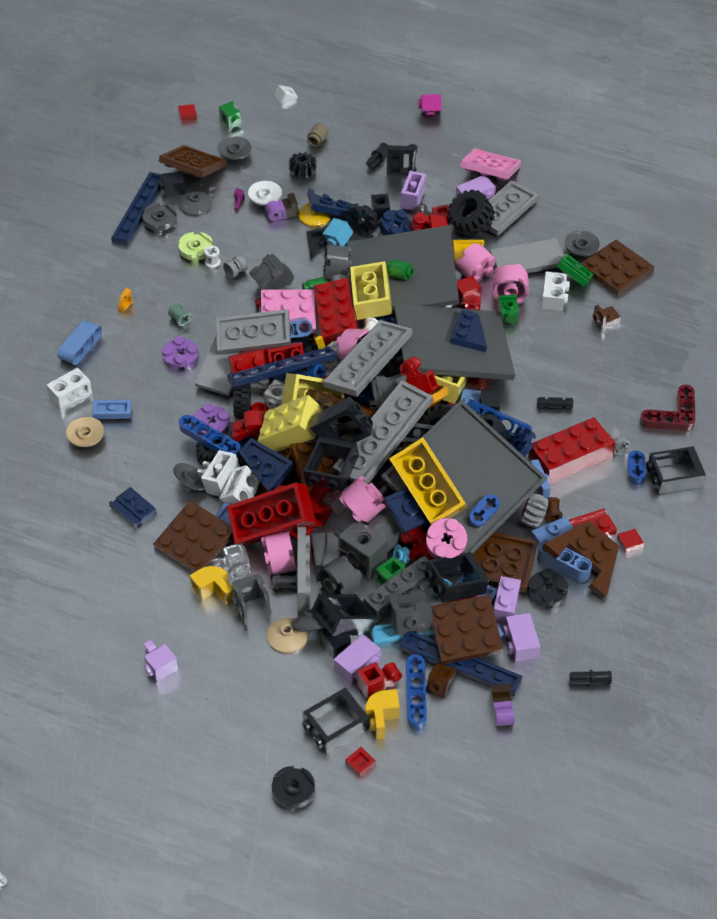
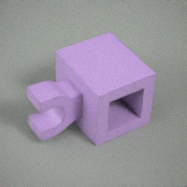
M151 639L144 643L145 653L147 654L144 656V670L149 677L153 676L158 682L178 670L177 658L166 644L156 648Z

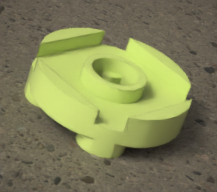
M194 232L183 235L178 245L180 255L192 263H198L200 260L205 259L204 249L213 246L211 237L206 233L199 232L200 234H194Z

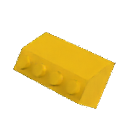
M424 438L419 439L389 458L431 525L440 519H451L467 508L465 501Z

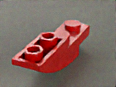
M302 342L291 343L289 346L243 351V353L230 355L228 358L231 374L304 354Z

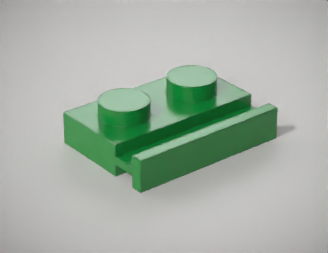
M567 253L556 265L583 287L586 286L594 275Z

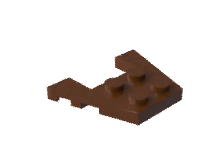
M588 520L543 545L542 548L555 559L559 557L566 547L588 558L592 563V569L598 574L588 588L601 599L607 595L619 545L591 521Z

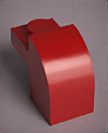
M259 410L244 412L243 419L231 423L232 438L238 442L253 435L258 441L265 412Z

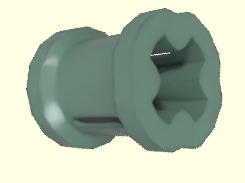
M179 303L172 305L168 310V315L176 319L177 324L181 327L187 325L191 320V314L185 312Z

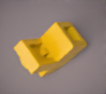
M208 566L189 575L190 587L201 600L216 592L226 605L232 603L233 587L228 582V572L224 569Z
M397 689L376 692L366 703L365 713L369 716L371 731H375L376 739L385 738L384 720L399 719L400 706Z

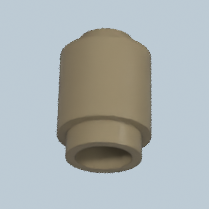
M316 123L307 135L309 145L313 147L321 145L329 133L328 128L324 124Z

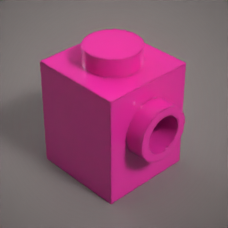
M441 94L421 95V99H418V109H421V113L435 115V112H441Z

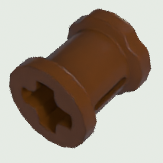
M557 497L547 498L546 521L551 523L561 519L563 514L559 508L561 504L560 499Z

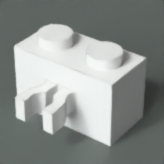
M219 450L211 464L204 461L202 465L205 470L198 469L197 473L201 477L206 493L220 497L232 470L240 467L236 454Z

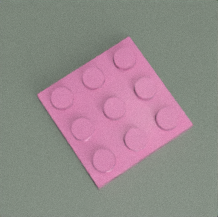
M474 148L461 160L460 167L465 168L469 172L478 171L484 176L493 175L497 176L496 178L499 180H506L520 168L521 160Z
M261 290V312L288 309L290 319L308 318L312 323L311 333H316L314 290ZM301 323L299 329L306 331L309 329V325Z

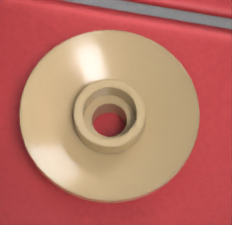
M92 417L75 419L66 429L68 441L78 447L95 445L104 435L103 424Z
M282 618L273 622L268 628L267 641L271 648L277 652L294 653L306 644L308 631L292 628L291 622L293 618Z

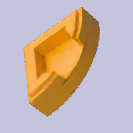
M125 288L120 296L118 312L124 313L133 303L132 291L128 288Z

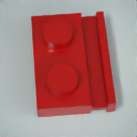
M605 508L569 519L574 528L589 520L607 536L617 533V528L610 516L606 514Z

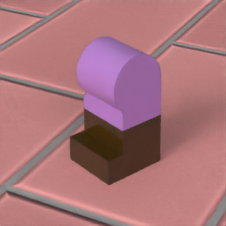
M294 193L287 194L285 199L270 201L265 206L271 221L300 215Z
M510 684L491 685L489 697L496 726L514 725Z

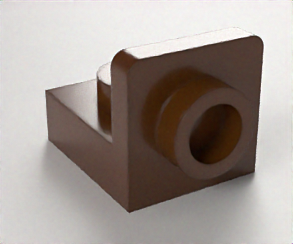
M599 305L594 306L593 320L602 329L621 322V316L613 306L604 309Z
M438 662L429 673L426 691L444 698L449 684L456 676L457 669Z

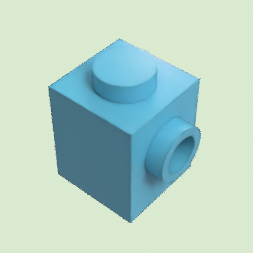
M333 218L323 235L329 245L344 246L353 234V231L346 221Z

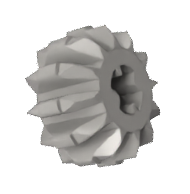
M533 493L526 500L520 518L521 522L530 527L536 528L540 526L547 511L548 499Z

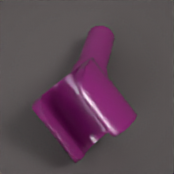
M236 188L234 198H237L234 210L238 211L240 202L245 199L244 190Z

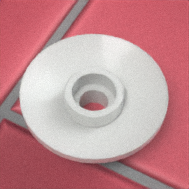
M260 181L249 188L248 196L252 202L266 205L270 201H278L282 196V190L274 182Z

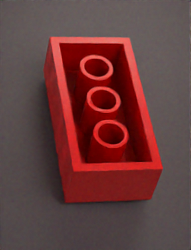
M349 278L314 285L320 332L325 347H327L332 341L335 342L338 336H341L346 329H359L354 309L352 288Z
M593 417L533 442L528 459L530 462L532 460H539L544 474L547 473L549 484L612 458L615 442L597 419Z
M297 482L227 506L236 545L248 546L262 541L261 537L290 532L298 529V527H305L316 523L307 485Z

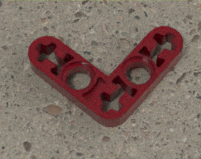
M681 385L677 392V411L644 410L641 413L640 424L645 428L692 430L695 424L694 388L690 385ZM687 405L691 409L685 410L681 406ZM670 418L672 422L667 423L663 419Z

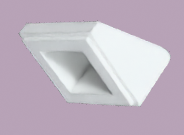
M279 85L274 93L275 98L281 104L298 98L291 87Z

